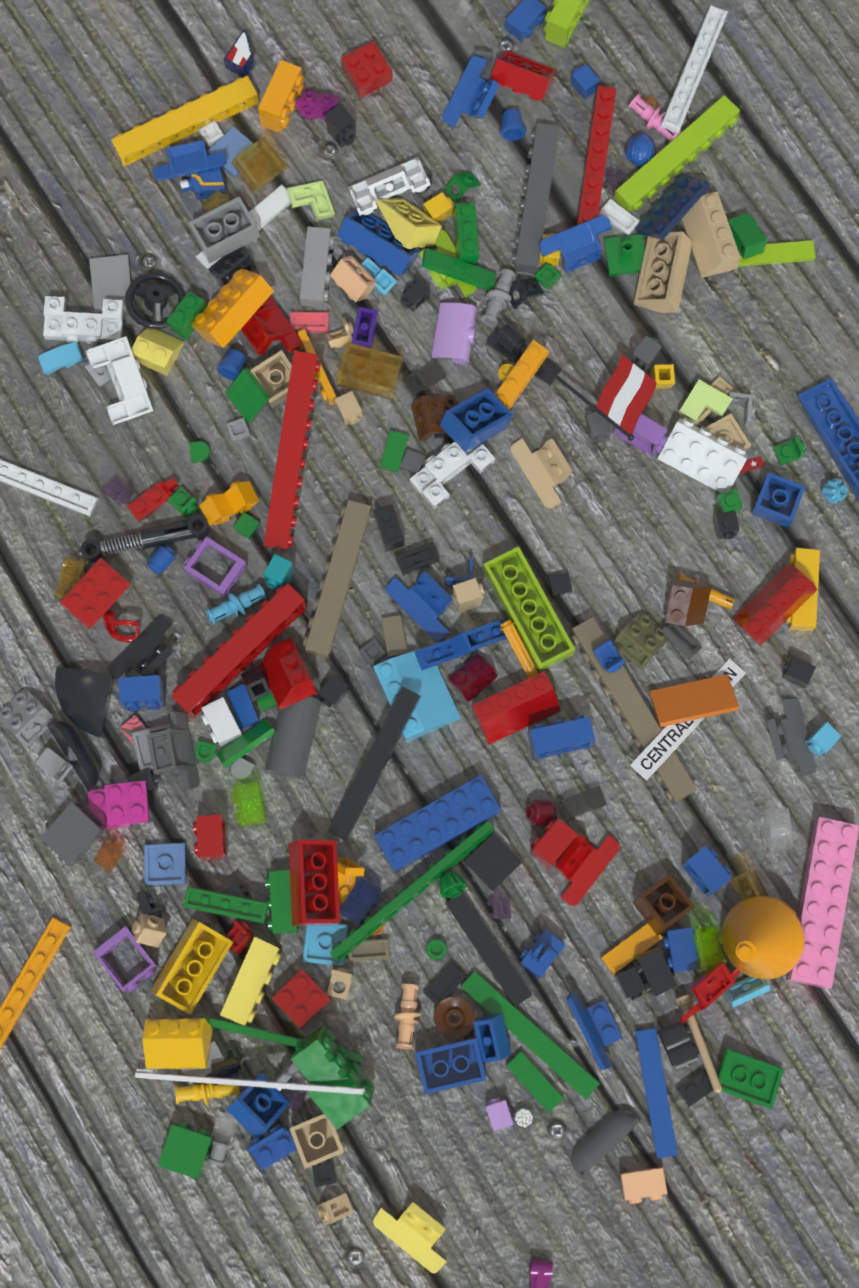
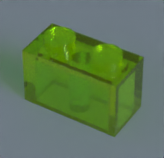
M258 782L233 786L234 792H231L233 805L237 804L238 812H235L236 823L241 824L242 829L266 824Z

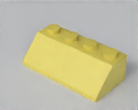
M254 937L221 1011V1016L244 1026L253 1022L256 1012L253 1011L256 1003H261L265 994L262 992L264 985H269L273 976L271 969L273 965H278L282 956L279 953L280 949Z

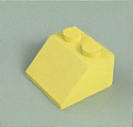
M147 328L137 337L131 351L134 359L139 364L168 376L184 345V341L157 329Z

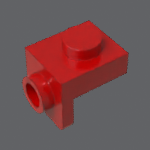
M234 919L232 923L235 926L225 937L233 941L230 948L235 953L240 954L255 935L250 931L252 927L245 920L239 921Z

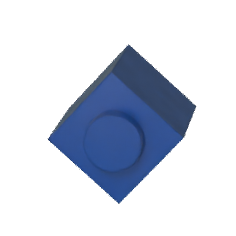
M585 64L581 68L577 67L572 72L570 84L583 99H586L597 91L600 79Z

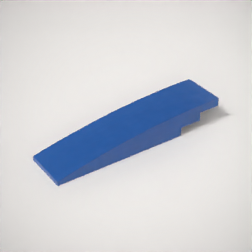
M832 378L797 395L838 470L859 502V419Z

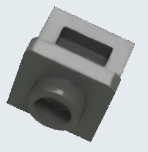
M484 49L475 50L474 56L487 60L479 77L489 81L493 53Z

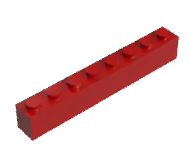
M598 86L577 225L594 219L599 214L617 88Z

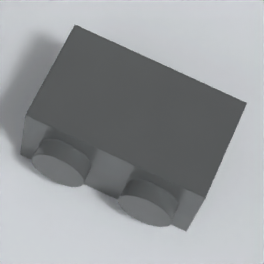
M645 336L633 352L631 362L648 374L649 370L658 360L662 345H660L657 339Z

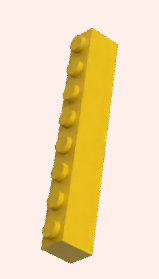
M248 76L238 78L227 86H220L210 94H203L195 101L186 102L180 108L169 110L163 116L152 118L148 123L135 126L126 133L116 135L111 139L114 150L124 167L199 132L198 129L213 121L218 123L258 104V94Z

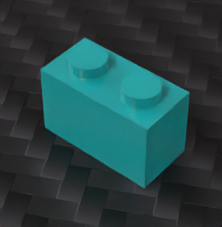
M274 554L263 574L266 585H268L267 588L275 592L280 586L283 585L285 587L289 584L295 573L293 563Z

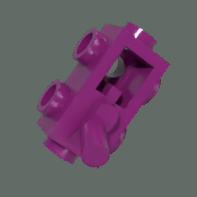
M307 88L306 91H302L300 98H297L296 110H300V116H305L307 120L321 118L326 122L325 114L338 106L340 99L337 95L315 93L312 88Z

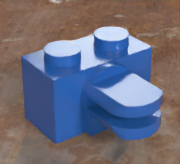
M547 930L543 933L539 931L532 940L535 943L531 949L526 948L520 956L522 959L520 964L539 979L565 946L563 942Z

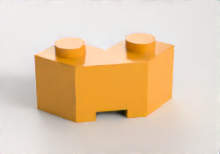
M236 481L223 494L216 495L211 493L207 495L205 501L199 506L209 526L230 521L229 517L238 512L241 515L243 512H248L259 502V499L250 481Z

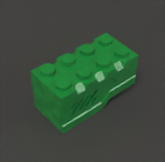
M322 1025L296 1045L295 1049L297 1051L292 1055L291 1060L310 1084L365 1088V1094L363 1095L322 1091L309 1092V1096L333 1126L339 1129L371 1105L374 1085L370 1079L362 1078L359 1074L361 1073L359 1065L347 1059L348 1052L342 1045L337 1046L334 1042V1034L329 1029L326 1030Z

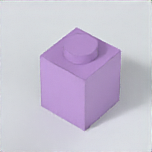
M499 1097L488 1101L489 1105L485 1106L493 1131L514 1125L506 1100L501 1101Z

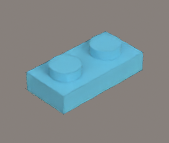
M748 977L733 984L724 994L734 1008L771 990L765 979Z

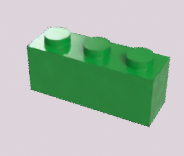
M456 203L452 213L456 259L476 266L480 255L475 203Z
M290 870L269 871V877H265L266 889H270V897H267V903H269L268 910H271V918H268V930H272L273 935L298 933V926H292Z

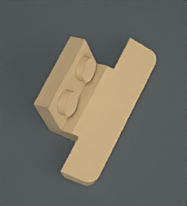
M521 438L511 446V453L544 507L552 509L560 505L562 502L553 487L564 482L573 470L553 438L546 441L541 449L534 453H531L527 444Z

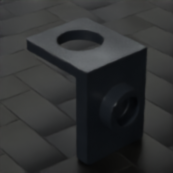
M536 278L518 280L510 288V303L514 309H517L527 298L544 294ZM515 290L520 294L519 301H515L513 298Z

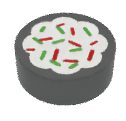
M522 1107L515 1111L513 1121L517 1127L527 1129L534 1123V1114L530 1109Z

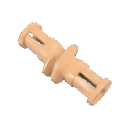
M401 984L403 989L400 1004L401 1013L394 1015V1018L400 1021L398 1025V1044L395 1047L413 1050L414 1024H419L415 1017L421 1016L420 1013L415 1012L417 1009V990H420V986Z

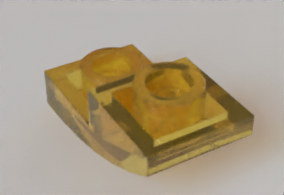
M66 557L59 574L60 580L54 593L55 599L62 600L82 578L85 568L84 562Z

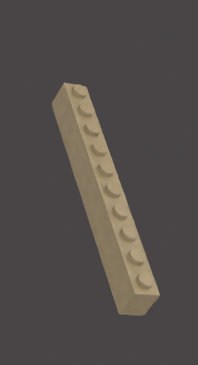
M592 617L572 628L570 638L575 646L580 647L582 651L580 654L584 662H589L592 667L591 673L595 680L599 679L601 682L603 694L606 697H610L613 702L611 706L614 712L622 717L624 729L627 732L630 731L634 737L632 738L633 744L643 752L662 730L624 667L622 666L618 671L609 673L600 666L591 649L605 641L606 638ZM675 752L653 773L658 784L661 783L664 787L663 793L669 802L672 801L673 804L688 797L697 790Z

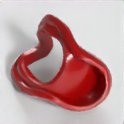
M108 610L104 613L103 622L111 637L125 643L133 642L139 637L140 620H116L117 614L113 610ZM116 626H135V635H120L116 632Z

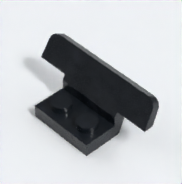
M158 617L110 664L108 670L112 676L118 680L130 667L140 676H150L174 652L169 645H166L160 639L173 624L164 617Z

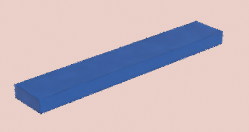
M656 1028L635 1031L656 1158L676 1156L678 1153Z

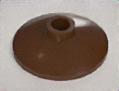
M449 997L437 1005L434 1012V1024L438 1032L450 1039H459L466 1036L474 1026L475 1013L470 1003L465 999ZM452 1014H456L458 1016L457 1022H452L450 1020V1016Z

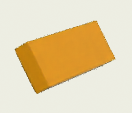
M647 923L601 957V959L614 975L633 961L634 956L646 951L663 937L661 935L657 936Z

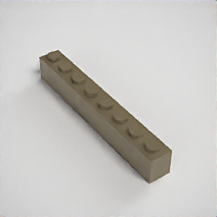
M348 500L347 506L343 505L341 517H343L342 524L338 523L335 535H338L337 541L332 543L330 549L332 558L331 561L327 560L324 572H327L326 579L321 580L319 591H322L321 596L315 600L314 609L316 613L314 617L311 616L308 628H311L310 634L305 636L303 642L306 654L328 660L330 658L372 512L370 505Z

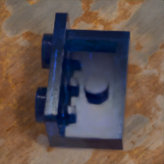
M359 877L340 906V914L355 925L364 924V920L370 915L367 911L371 905L375 907L381 896H379L381 890Z

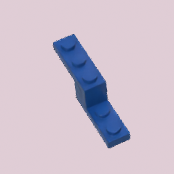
M508 617L415 651L414 653L421 671L507 639L504 632L500 630V624L509 620Z

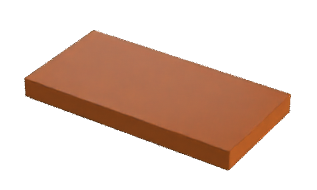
M728 674L649 691L660 727L739 710Z

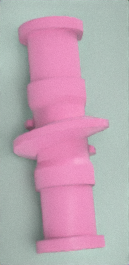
M638 94L629 104L628 108H632L643 120L648 122L647 129L654 127L658 133H661L669 140V143L673 141L682 130L679 133L669 130L674 134L673 136L665 128L661 127L664 119L663 116L666 112L659 114L661 107H658L655 111Z

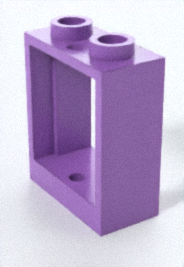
M642 414L633 431L634 439L632 441H628V437L616 427L613 432L614 435L651 457H654L656 452L660 454L668 439L665 436L668 429Z
M206 536L204 540H200L196 545L194 555L186 559L184 570L186 574L223 598H226L247 568L246 561ZM209 546L235 563L220 586L193 569Z
M126 926L92 952L122 992L129 991L131 993L139 987L138 982L144 977L146 980L156 973L155 969L158 967L140 943L135 942L134 934ZM129 938L148 962L149 966L125 984L105 956Z

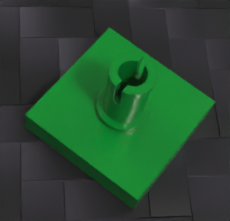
M642 234L604 238L609 277L638 274L641 272L645 253Z

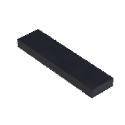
M497 328L486 345L517 364L524 352L512 354L496 341L495 336L500 330ZM547 359L544 360L543 364L557 375L560 374L561 368ZM541 366L534 375L549 386L555 381V378Z

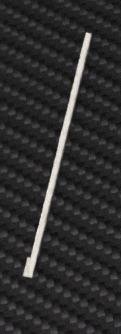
M136 1069L135 1078L365 1094V1088L179 1074H153V1070Z

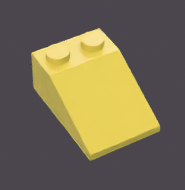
M405 198L377 199L376 203L392 233L402 243L403 247L413 249L414 247L425 248L435 245L442 226Z

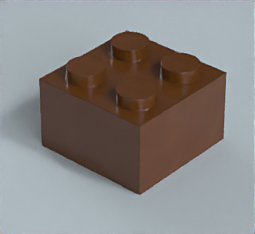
M671 874L642 893L633 902L657 936L695 908V905Z

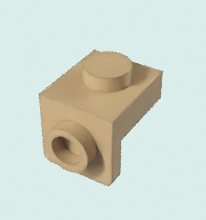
M345 317L341 318L342 329L325 334L330 348H339L346 343L352 342L351 334H353L354 330L351 322L347 323Z

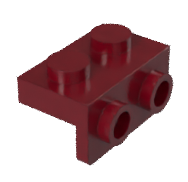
M477 653L450 676L448 680L463 695L464 699L469 702L497 678V674L493 667Z

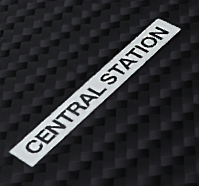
M729 658L713 677L728 674L733 688L746 672ZM704 718L666 726L630 766L647 781Z

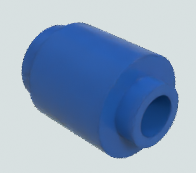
M160 546L148 559L149 562L146 566L156 575H159L175 560L173 556L175 552L168 546Z

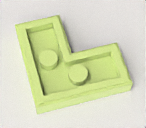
M323 180L287 188L286 192L292 208L310 204L316 221L335 216V211Z
M699 379L679 413L695 423L705 407L723 416L733 398Z

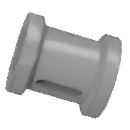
M212 1140L211 1144L213 1147L210 1157L206 1159V1162L224 1167V1157L227 1149H230V1145Z

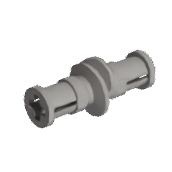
M502 269L500 271V278L495 285V289L488 291L486 295L489 303L481 320L487 326H497L499 313L511 301L509 291L512 281L516 279V274L509 269Z

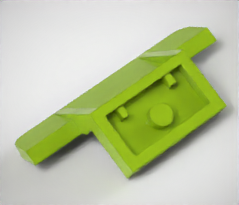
M440 230L435 243L438 249L435 251L456 259V251L446 231ZM424 250L419 252L421 259H423ZM428 270L435 284L442 290L457 283L466 298L476 292V286Z

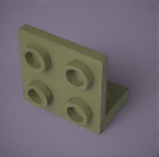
M641 611L619 633L613 641V645L640 669H643L669 639L661 632L663 628Z

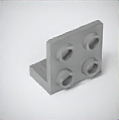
M26 688L18 693L0 711V721L27 748L48 729L47 724L49 722L57 720Z

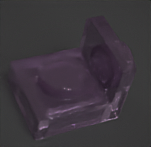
M114 476L102 489L119 507L123 503H128L133 494L131 487L124 484L117 476Z

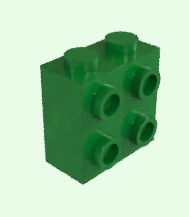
M178 1121L177 1125H171L158 1166L200 1179L214 1137L209 1136V1131L200 1128L194 1131L189 1129L190 1125Z

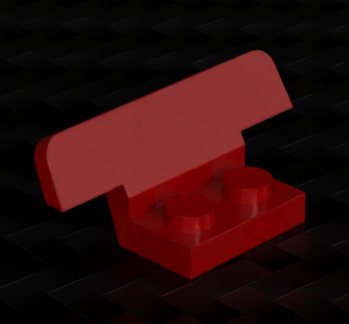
M271 296L268 297L241 328L258 355H264L273 341L281 340L289 353L300 349L302 346L301 339Z
M579 834L556 863L555 868L572 884L562 895L561 900L571 906H576L620 849L619 843L610 835L596 850L588 843L585 837Z
M718 962L690 987L698 1003L684 1014L679 1021L684 1024L695 1013L711 1005L735 983L734 979L741 971L736 968L730 974L725 964Z

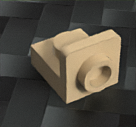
M346 1193L317 1206L319 1218L325 1225L334 1223L354 1213Z

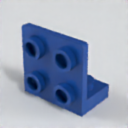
M278 1125L268 1131V1137L263 1139L260 1136L249 1143L251 1147L247 1151L253 1154L261 1170L266 1169L297 1150L293 1137L286 1126L281 1128Z

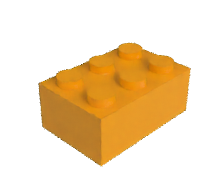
M283 60L279 61L258 107L260 125L280 134H282L284 128L288 127L290 122L289 116L291 112L296 110V100L305 89L301 67Z

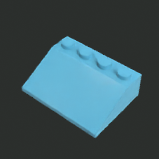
M415 651L373 666L374 673L390 709L402 686L421 695L402 733L406 743L461 719L438 667L434 666L421 671L414 653Z

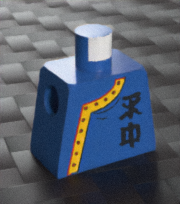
M220 167L189 174V179L180 181L182 192L194 190L198 200L227 196Z

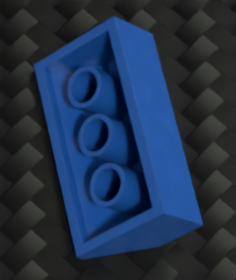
M358 210L345 217L337 235L345 244L352 245L361 254L370 256L376 263L388 267L392 273L397 275L406 273L418 258L419 252L424 249L420 247H414L413 249L403 247L402 243L395 238L388 223L372 213L359 215Z

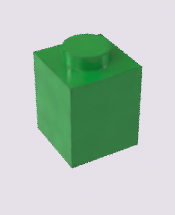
M737 489L718 494L715 500L719 514L736 511L737 515L743 509Z

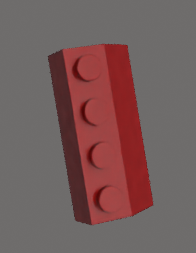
M788 563L732 620L761 646L817 591V588L800 570Z
M545 671L477 702L471 708L488 745L561 712L556 694Z

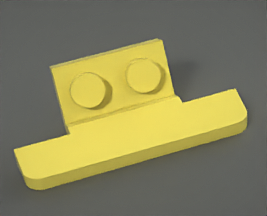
M414 1202L407 1207L398 1220H395L382 1208L378 1211L373 1220L374 1226L430 1272L437 1273L447 1262L431 1249L436 1240L445 1232L446 1228Z

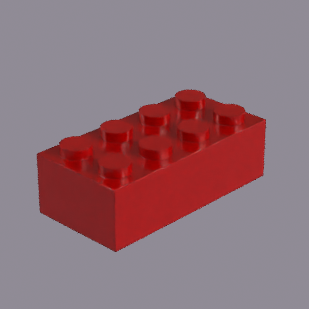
M297 840L289 843L292 926H330L339 924L340 908L336 840Z

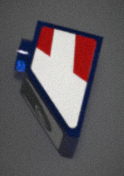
M244 29L224 57L225 68L242 78L246 77L248 73L250 74L255 66L248 34Z

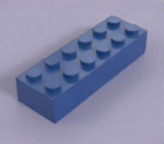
M480 775L377 833L374 837L394 873H397L474 829L479 824L500 814L501 808Z

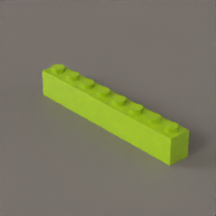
M725 95L721 97L615 191L614 199L630 214L634 210L638 211L644 205L646 199H652L661 186L665 187L668 185L672 176L675 174L679 175L688 162H694L698 157V153L702 150L706 151L715 138H721L729 126L732 128L739 120L740 110Z

